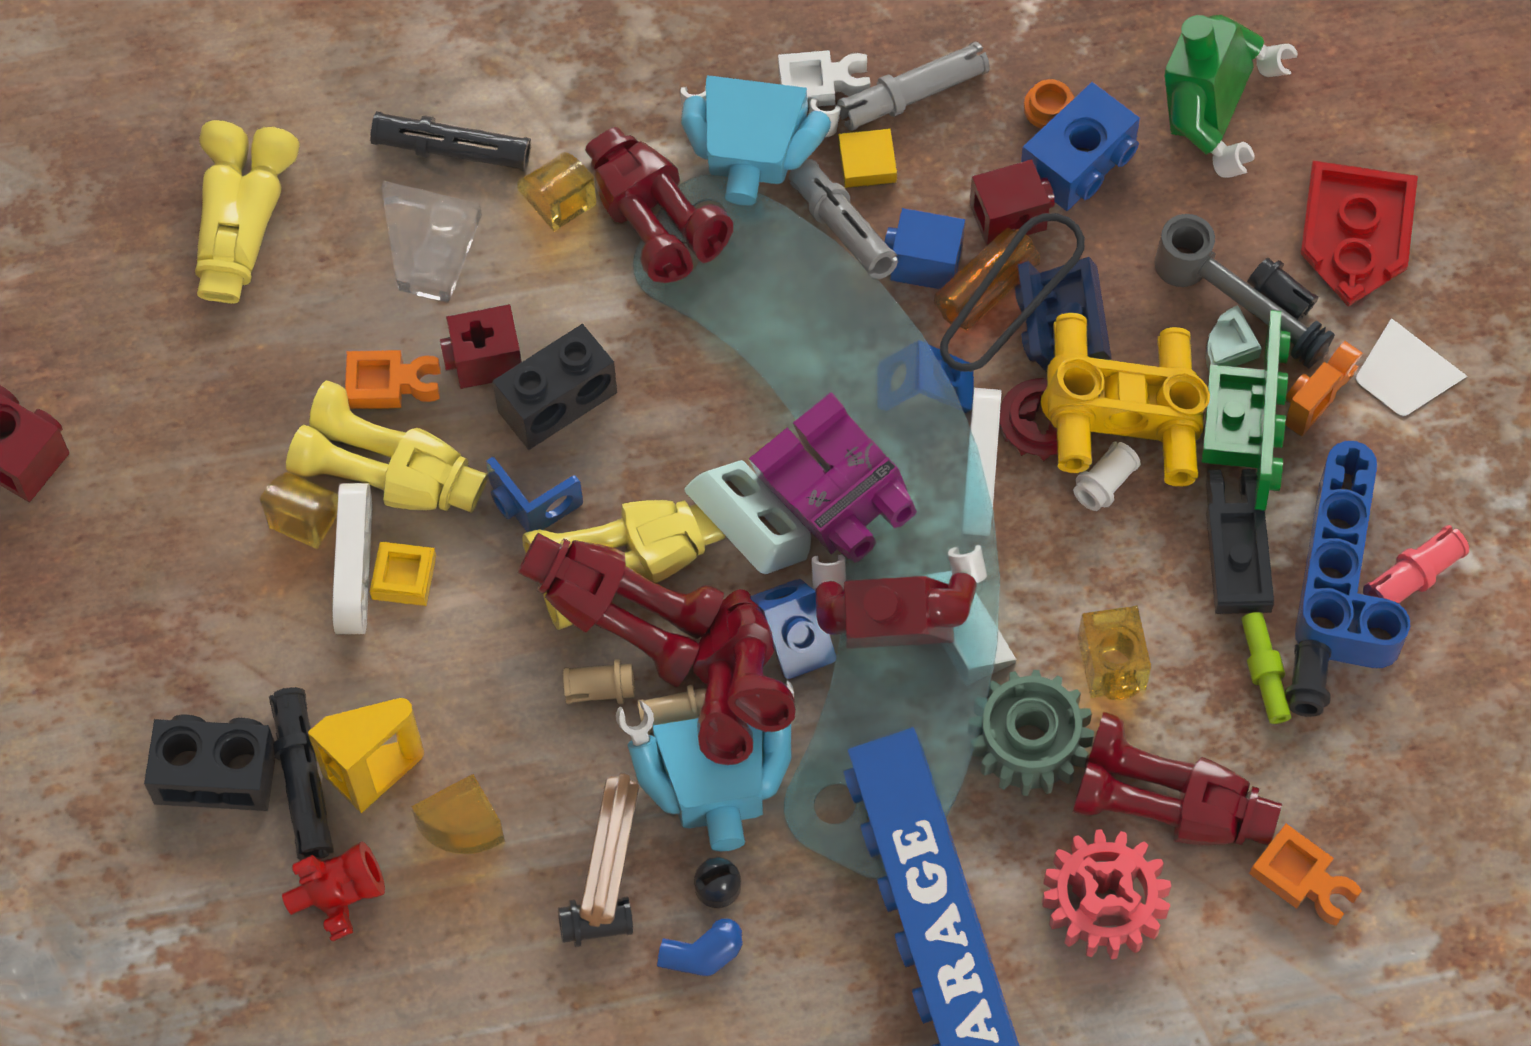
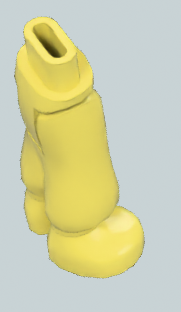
M212 120L202 126L199 137L201 148L215 165L205 171L203 178L202 216L195 274L200 278L197 295L208 301L238 303L242 285H247L251 282V272L256 262L268 221L281 193V184L277 176L296 161L300 143L293 134L284 129L263 127L256 130L251 145L252 167L250 173L242 176L250 147L247 134L242 128L233 123Z

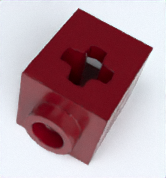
M1031 159L972 176L969 205L986 246L990 247L1011 241L1021 226L1031 218L1049 213V209L1055 206V198L1048 178L1039 177ZM1048 221L1035 225L1025 236L1046 231Z
M510 304L446 316L450 337L440 339L445 369L446 371L457 369L460 389L493 383L494 379L522 362Z

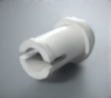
M1113 442L1109 450L1089 472L1084 471L1077 476V485L1073 489L1075 497L1082 505L1093 511H1098L1101 507H1109L1114 501L1113 493L1141 465L1138 455L1125 443L1119 442L1117 444V442Z

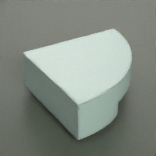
M1238 305L1220 316L1209 335L1205 356L1208 371L1210 365L1236 367L1260 357L1262 348Z

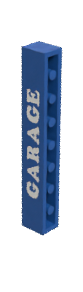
M912 727L847 749L853 768L843 771L854 804L864 801L870 821L860 824L861 831L870 857L881 855L887 875L877 878L879 889L887 911L891 912L898 909L904 931L894 935L905 968L913 965L916 966L922 986L912 989L915 1004L923 1024L933 1021L940 1042L931 1046H1020L929 764L915 728Z

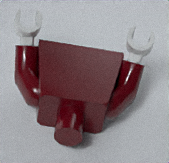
M976 545L974 551L960 555L958 547L948 551L952 571L948 584L927 576L846 581V563L843 555H838V561L834 563H821L818 556H814L812 558L813 589L816 591V617L818 625L827 634L839 635L846 633L847 649L954 643V627L962 625L967 620L977 583L987 577L981 546Z

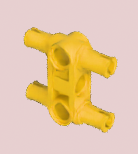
M1077 313L1059 315L1053 324L1055 357L1048 365L1047 388L1041 398L1042 411L1053 426L1057 428L1058 468L1068 473H1079L1088 470L1089 465L1092 464L1091 432L1161 441L1163 443L1165 483L1179 487L1193 484L1195 478H1198L1196 440L1200 438L1203 432V411L1209 404L1210 394L1204 381L1192 370L1190 332L1180 327L1162 330L1160 336L1157 337L1159 367L1088 357L1086 317Z

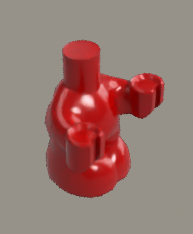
M362 841L349 848L344 854L326 859L325 861L316 859L312 855L294 863L292 870L295 875H299V884L301 885L283 893L282 899L287 911L291 915L313 905L326 913L328 918L324 920L323 927L325 931L330 932V940L336 941L353 933L348 906L361 899H373L384 895L385 883L374 854L368 845Z

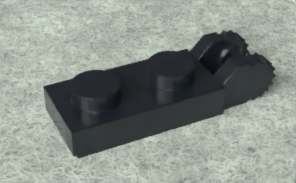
M1242 469L1239 492L1242 495V503H1225V481L1221 470L1207 471L1208 508L1206 519L1215 614L1271 613L1274 606L1265 510L1254 509L1256 469Z

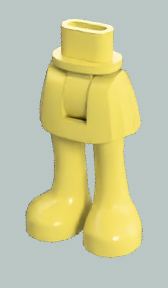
M327 380L322 383L313 400L310 411V427L306 425L299 427L292 439L286 459V470L291 474L301 477L326 474L369 483L371 486L384 490L383 500L386 506L409 510H434L438 506L439 509L447 511L452 505L472 513L488 480V474L468 467L467 458L462 457L453 447L425 430L414 428L408 430L407 433L378 426L356 416L350 411L346 389L339 384ZM329 440L373 451L387 456L391 460L389 464L369 459L337 447Z
M667 500L624 503L621 509L622 518L605 525L565 533H553L539 529L524 533L522 536L525 555L537 533L557 543H560L565 538L571 542L578 540L612 548L626 545L628 552H625L626 566L654 583L670 577L689 565L697 556L704 554L706 545L725 539L723 532L697 504L689 506L685 500L677 502L676 505L673 501ZM544 593L546 607L556 629L560 630L571 626L572 623L545 598L546 593Z

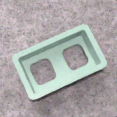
M740 460L703 472L685 487L686 494L759 572L768 574L807 559L811 546L810 531L744 461ZM725 481H731L745 497L737 495ZM764 516L781 535L772 533L758 517Z

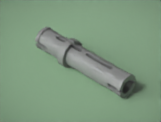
M975 41L970 43L969 46L894 78L891 75H885L878 79L875 86L847 98L839 99L837 106L841 107L840 117L842 120L847 117L850 118V120L845 121L844 125L848 130L853 131L859 126L887 114L892 117L904 113L906 106L980 74L988 73L990 66L986 52L977 56V53L982 51L983 47Z
M806 159L799 168L792 169L789 174L790 184L809 203V211L815 220L828 225L841 240L842 244L865 268L871 278L882 279L891 274L898 264L897 254L888 247L870 224L853 207L847 190L842 185L833 183L819 168L818 163L812 159Z

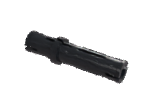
M376 111L371 125V144L414 150L418 157L428 158L430 154H437L473 162L518 168L522 171H526L529 163L531 139L528 137L520 138L479 129L436 123L435 117L423 115L418 120L383 114L379 111ZM405 133H412V134L424 135V136H426V137L417 136V135H416V136H414V135H408V134H405ZM427 137L441 138V139H444V140L431 139V138H427ZM458 142H464V143H470V144H475V145L493 147V148H498V149H497V150H494V149L482 148V147H477V146H471V145L460 144V143H458Z
M297 687L280 689L273 692L274 695L269 696L277 737L273 744L275 758L281 761L284 773L289 811L295 835L297 859L303 860L312 855L316 859L326 858L329 856V853L332 854L334 852V847L328 828L323 790L317 767V757L308 735L311 725L307 712L306 693L304 689Z

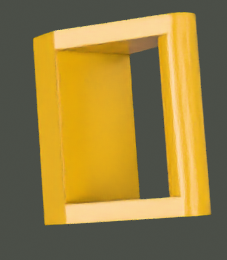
M397 698L326 716L308 731L323 776L360 813L364 812L424 756V749L410 701L405 698ZM394 734H396L398 742L383 745L388 739H390Z

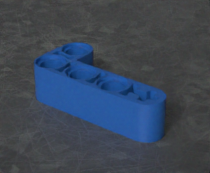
M1344 441L1336 444L1330 450L1319 482L1295 627V639L1298 645L1300 641L1316 640L1331 648L1329 660L1369 668H1385L1392 665L1400 655L1410 630V617L1406 610L1397 602L1357 593L1377 471V459L1373 451L1365 444L1357 441ZM1345 473L1351 475V483H1353L1351 490L1341 489ZM1341 519L1346 521L1351 528L1341 529L1335 527L1329 520ZM1321 569H1336L1343 575V577H1328L1321 571ZM1324 617L1332 621L1336 627L1324 629L1315 624L1312 619ZM1369 629H1383L1391 635L1392 639H1378L1370 633Z

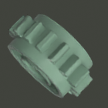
M1033 670L1031 676L1019 677L1014 671L1010 672L1009 681L1002 685L995 681L989 683V699L976 698L974 713L978 717L969 718L968 734L976 737L970 743V754L975 757L983 756L984 759L981 762L980 772L984 776L994 773L1000 779L999 788L1004 790L1009 785L1019 787L1022 795L1028 796L1031 789L1042 788L1046 794L1052 793L1053 784L1060 779L1068 785L1073 782L1075 772L1073 765L1085 768L1089 753L1084 748L1092 747L1094 731L1085 728L1091 722L1092 712L1090 708H1079L1081 692L1078 689L1069 692L1061 685L1062 677L1057 675L1053 680L1041 677L1039 670ZM1033 725L1040 728L1045 735L1036 740H1029L1019 735L1016 730L1022 726Z

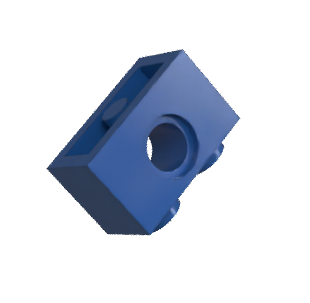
M1091 82L1023 146L1021 162L1032 159L1039 177L1048 178L1053 189L1055 203L1065 211H1068L1081 198L1084 200L1090 199L1102 185L1105 175L1115 165L1123 167L1134 156L1139 146V142L1136 139L1140 117L1095 83ZM1076 148H1087L1091 151L1085 152L1077 150Z

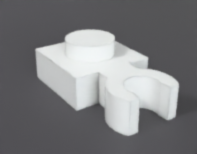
M830 50L778 55L780 84L807 88L808 107H810L812 99L819 100V106L835 105V92H843L847 96H852L870 88V77L854 78L851 76L853 73L867 72V55L850 54L845 56L840 62L831 63Z

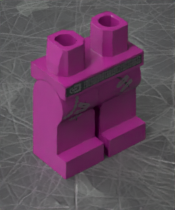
M830 392L793 422L801 441L787 427L752 455L749 460L763 483L801 521L810 533L819 539L820 543L830 554L838 550L854 563H858L876 545L873 534L865 526L881 514L894 529L902 527L916 515L917 510L908 494L898 467L849 416L844 405Z

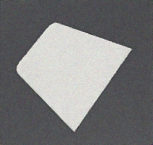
M1391 318L1356 375V380L1363 388L1401 416H1407L1466 378L1467 375Z

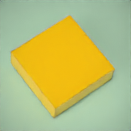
M891 129L842 133L838 135L845 188L897 183V169Z
M380 542L369 591L371 599L427 606L436 561L435 548Z

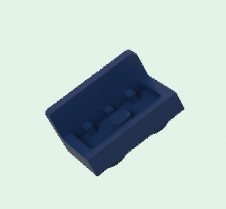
M1090 257L1083 258L1077 262L1026 319L1027 330L1022 332L1024 351L1031 362L1036 361L1046 372L1050 361L1055 357L1053 324L1059 315L1065 313H1077L1086 317L1088 357L1104 360L1112 359L1098 268ZM1029 261L1018 264L1020 284L1015 286V296L1021 312L1024 311L1064 265L1039 273Z

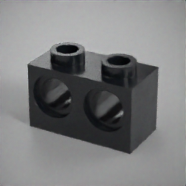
M583 323L493 380L498 413L528 450L618 393L614 361Z
M186 714L176 715L172 720L154 719L144 781L154 805L268 811L275 765L273 749L275 741L270 727L250 718H233L229 723L206 722L200 717ZM185 751L196 752L195 757L185 765L176 766L171 764L172 760L179 753ZM242 754L254 756L252 761L243 768L232 769L228 767L230 761L236 756Z

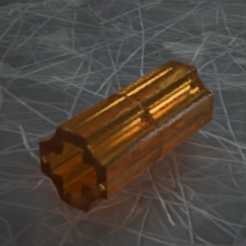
M1006 228L935 294L934 304L950 325L1019 229L1011 230ZM1027 235L1024 236L959 328L968 331L1020 283L1018 264L1029 261L1035 268L1040 264L1041 254L1036 250L1031 238Z

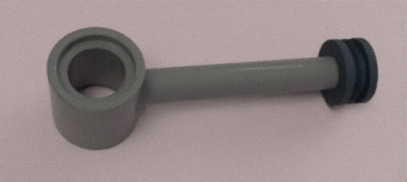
M1181 214L1166 222L1162 229L1154 261L1155 269L1161 279L1173 286L1188 287L1197 284L1204 278L1267 325L1270 310L1282 311L1281 331L1290 332V342L1295 345L1291 351L1293 358L1297 359L1300 357L1299 362L1305 359L1303 365L1309 369L1319 359H1323L1327 355L1329 345L1335 336L1332 331L1329 330L1325 333L1326 327L1321 329L1322 324L1318 321L1306 327L1214 259L1216 253L1213 252L1215 234L1211 225L1206 220L1192 214ZM1176 248H1187L1191 250L1193 254H1185L1179 252Z

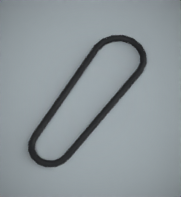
M1045 213L1031 218L1021 226L944 334L940 342V353L947 365L961 372H971L982 368L992 359L1079 261L1084 251L1085 237L1078 224L1071 218L1061 214ZM1045 221H1057L1067 225L1074 232L1077 239V246L1073 256L979 360L973 363L955 361L948 352V344L1026 233L1035 225Z

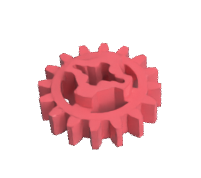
M1102 829L1096 830L1093 844L1087 845L1077 835L1072 840V855L1058 849L1053 861L1057 869H1046L1043 884L1051 889L1044 892L1042 906L1044 908L1056 909L1050 916L1049 926L1051 929H1058L1063 926L1068 928L1064 943L1068 947L1075 944L1079 939L1087 942L1086 956L1093 957L1098 946H1106L1110 958L1117 959L1120 945L1124 943L1134 953L1139 952L1143 943L1141 933L1155 939L1160 930V924L1156 919H1166L1170 904L1162 900V898L1169 896L1171 881L1156 879L1162 873L1164 866L1162 859L1147 862L1144 858L1148 844L1143 841L1134 849L1127 847L1126 832L1121 831L1116 837L1115 843L1106 841ZM1136 877L1139 879L1144 890L1145 905L1141 903L1142 896L1133 889V881ZM1068 883L1073 886L1072 892L1080 897V906L1076 911L1068 897ZM1108 889L1117 893L1116 896L1109 894L1104 900L1096 895L1097 892L1104 894ZM1113 925L1118 926V927H1101V926H1113Z

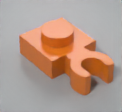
M1344 341L1331 356L1328 363L1323 362L1311 377L1302 374L1286 396V401L1290 403L1285 425L1303 437L1334 401L1336 392L1356 373L1359 367L1356 365V362L1362 357L1363 353Z
M401 350L347 351L345 389L349 408H402V394H412L414 398L423 402H433L440 399L438 383H423L420 381L425 375L441 374L439 358L426 355L414 359L410 364H403Z
M1288 824L1283 826L1249 872L1252 877L1296 909L1305 897H1308L1315 903V909L1319 917L1326 923L1337 926L1344 913L1339 908L1333 906L1330 901V895L1341 894L1347 900L1354 903L1361 893L1360 887L1352 879L1344 876L1332 877L1325 872L1334 858Z

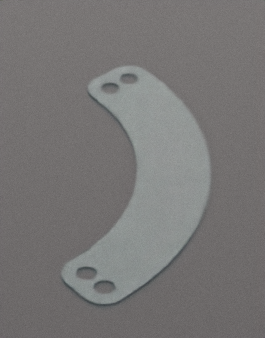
M712 174L697 176L683 182L678 187L693 206L704 201H715L724 207L734 223V231L728 244L712 261L705 264L699 261L697 267L686 278L675 282L659 283L654 282L643 270L640 255L645 244L641 240L634 255V275L639 286L647 295L697 321L733 347L765 378L795 420L832 392L844 405L847 413L856 424L876 443L886 457L898 467L917 513L902 527L895 529L881 514L865 526L873 534L876 545L858 563H854L843 555L846 563V581L927 576L948 584L952 576L948 551L958 547L960 555L974 551L976 545H980L982 549L987 577L977 583L967 620L962 625L954 627L953 643L847 649L846 633L841 634L831 687L814 736L785 794V819L792 834L800 843L862 876L877 879L887 874L881 855L871 858L860 827V824L865 823L868 819L864 801L856 803L853 814L846 821L839 824H829L819 819L816 815L814 808L815 799L819 792L829 785L840 784L848 787L843 771L853 768L847 749L912 727L915 728L922 743L946 818L962 787L982 726L983 712L988 701L998 643L1000 571L994 511L979 450L954 387L922 333L882 283L875 277L871 278L865 268L840 244L786 206L760 193H757L756 203L753 205L733 204L725 199L728 177ZM661 207L656 218L669 234L675 235L683 244H687L683 235Z

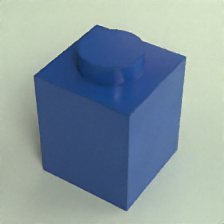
M902 208L898 228L888 227L885 237V243L890 249L895 251L898 259V264L891 273L890 280L953 292L963 249L965 219Z

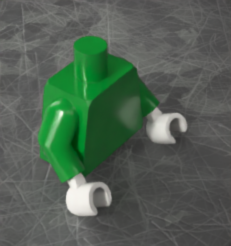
M1204 15L1191 16L1182 24V33L1165 68L1164 78L1171 134L1186 137L1204 154L1211 152L1213 154V166L1219 176L1230 178L1245 174L1247 170L1242 164L1254 160L1255 156L1252 148L1245 142L1227 146L1222 141V138L1254 68L1252 60L1257 58V68L1265 77L1289 75L1291 71L1283 67L1281 59L1296 58L1297 51L1290 44L1266 46L1264 45L1263 37L1223 15H1213L1210 17Z

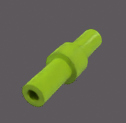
M1249 613L1243 616L1241 621L1251 654L1247 659L1252 683L1260 687L1269 723L1280 724L1291 719V713L1281 681L1286 675L1280 653L1272 648L1263 613Z

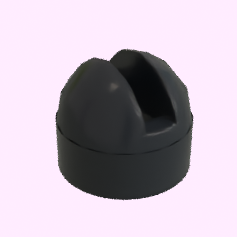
M721 857L707 859L698 867L694 876L696 895L703 904L712 908H723L732 904L738 898L741 891V877L737 867L730 860ZM723 871L729 873L728 875L715 879L706 886L703 883V880L710 878L716 874H719Z

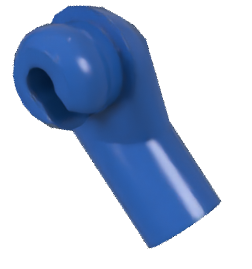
M723 918L717 920L693 944L663 938L657 967L701 976L714 975L738 955L743 945L742 929L734 920Z

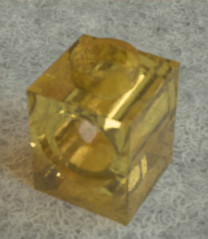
M1138 606L1082 613L1078 631V642L1090 698L1106 696L1110 700H1124L1137 695L1140 691L1146 690L1152 667ZM1107 651H1118L1124 654L1128 661L1119 664L1112 663L1106 660L1102 654Z

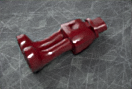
M618 127L608 129L586 145L585 152L592 159L591 169L594 173V180L601 202L614 222L624 223L629 221L645 244L641 250L640 261L643 270L654 282L669 283L686 278L693 270V260L687 247L675 235L669 234L652 212L651 208L657 204L662 207L686 240L688 247L700 262L704 264L711 262L728 244L734 231V223L724 209L714 204L696 209L678 187L680 182L678 168L658 151L642 141L638 142L631 135L625 136Z
M537 533L517 572L539 583L537 592L541 594L546 593L545 598L581 631L586 633L596 625L639 648L654 661L659 677L676 688L682 683L692 667L700 647L699 642L680 634L665 631L612 603L615 594L649 610L695 639L702 637L708 630L719 611L724 597V592L706 585L699 587L689 594L669 590L627 567L625 553L620 550L578 540L571 542L565 538L560 543H557L540 533Z
M742 589L733 591L723 599L712 624L700 639V647L693 666L694 673L704 684H708L704 704L697 722L699 748L706 758L723 765L739 764L747 760L753 752V732L748 725L764 732H777L788 727L795 719L796 713L795 700L789 688L781 681L763 675V667L774 653L772 631L765 616L752 601L751 594Z
M1103 712L1072 812L1083 816H1093L1103 811H1110L1157 820L1174 826V841L1185 844L1225 845L1236 843L1242 845L1246 838L1269 846L1275 833L1282 803L1258 796L1259 788L1254 786L1248 792L1250 787L1248 780L1207 758L1201 757L1196 764L1163 758L1130 745L1126 741L1123 720L1114 714ZM1111 774L1164 786L1181 792L1178 799L1133 787L1114 779Z

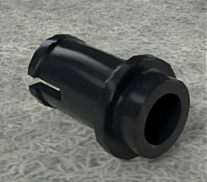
M1267 257L1253 271L1247 282L1300 322L1304 317L1302 314L1306 316L1319 297L1311 293L1282 269L1284 267L1282 261L1278 260L1274 263Z
M1316 640L1300 641L1299 645H1295L1292 685L1287 687L1285 695L1291 712L1304 717H1315L1323 713L1324 707L1328 706L1331 700V695L1326 689L1331 648Z
M628 897L618 899L615 918L611 924H601L600 927L590 926L589 921L581 918V905H577L575 899L569 900V906L558 907L562 943L573 941L574 946L579 947L581 946V940L622 934L633 935L632 913Z

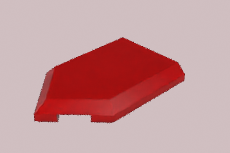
M1312 161L1300 254L1349 307L1407 270L1418 176Z

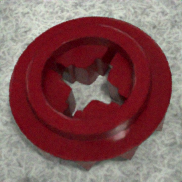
M1035 378L1019 383L1005 395L1000 405L999 424L1003 432L1004 441L1014 445L1021 456L1027 453L1037 455L1044 462L1049 456L1058 454L1057 428L1050 422L1046 434H1041L1036 422L1031 421L1035 419L1039 404H1041L1042 394L1047 388V378Z

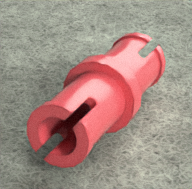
M1450 525L1444 526L1439 533L1416 550L1409 548L1399 554L1394 566L1372 582L1364 585L1363 594L1389 599L1399 604L1417 590L1420 592L1428 590L1436 583L1437 575L1460 558L1468 555L1469 545L1466 538L1458 529L1453 530Z

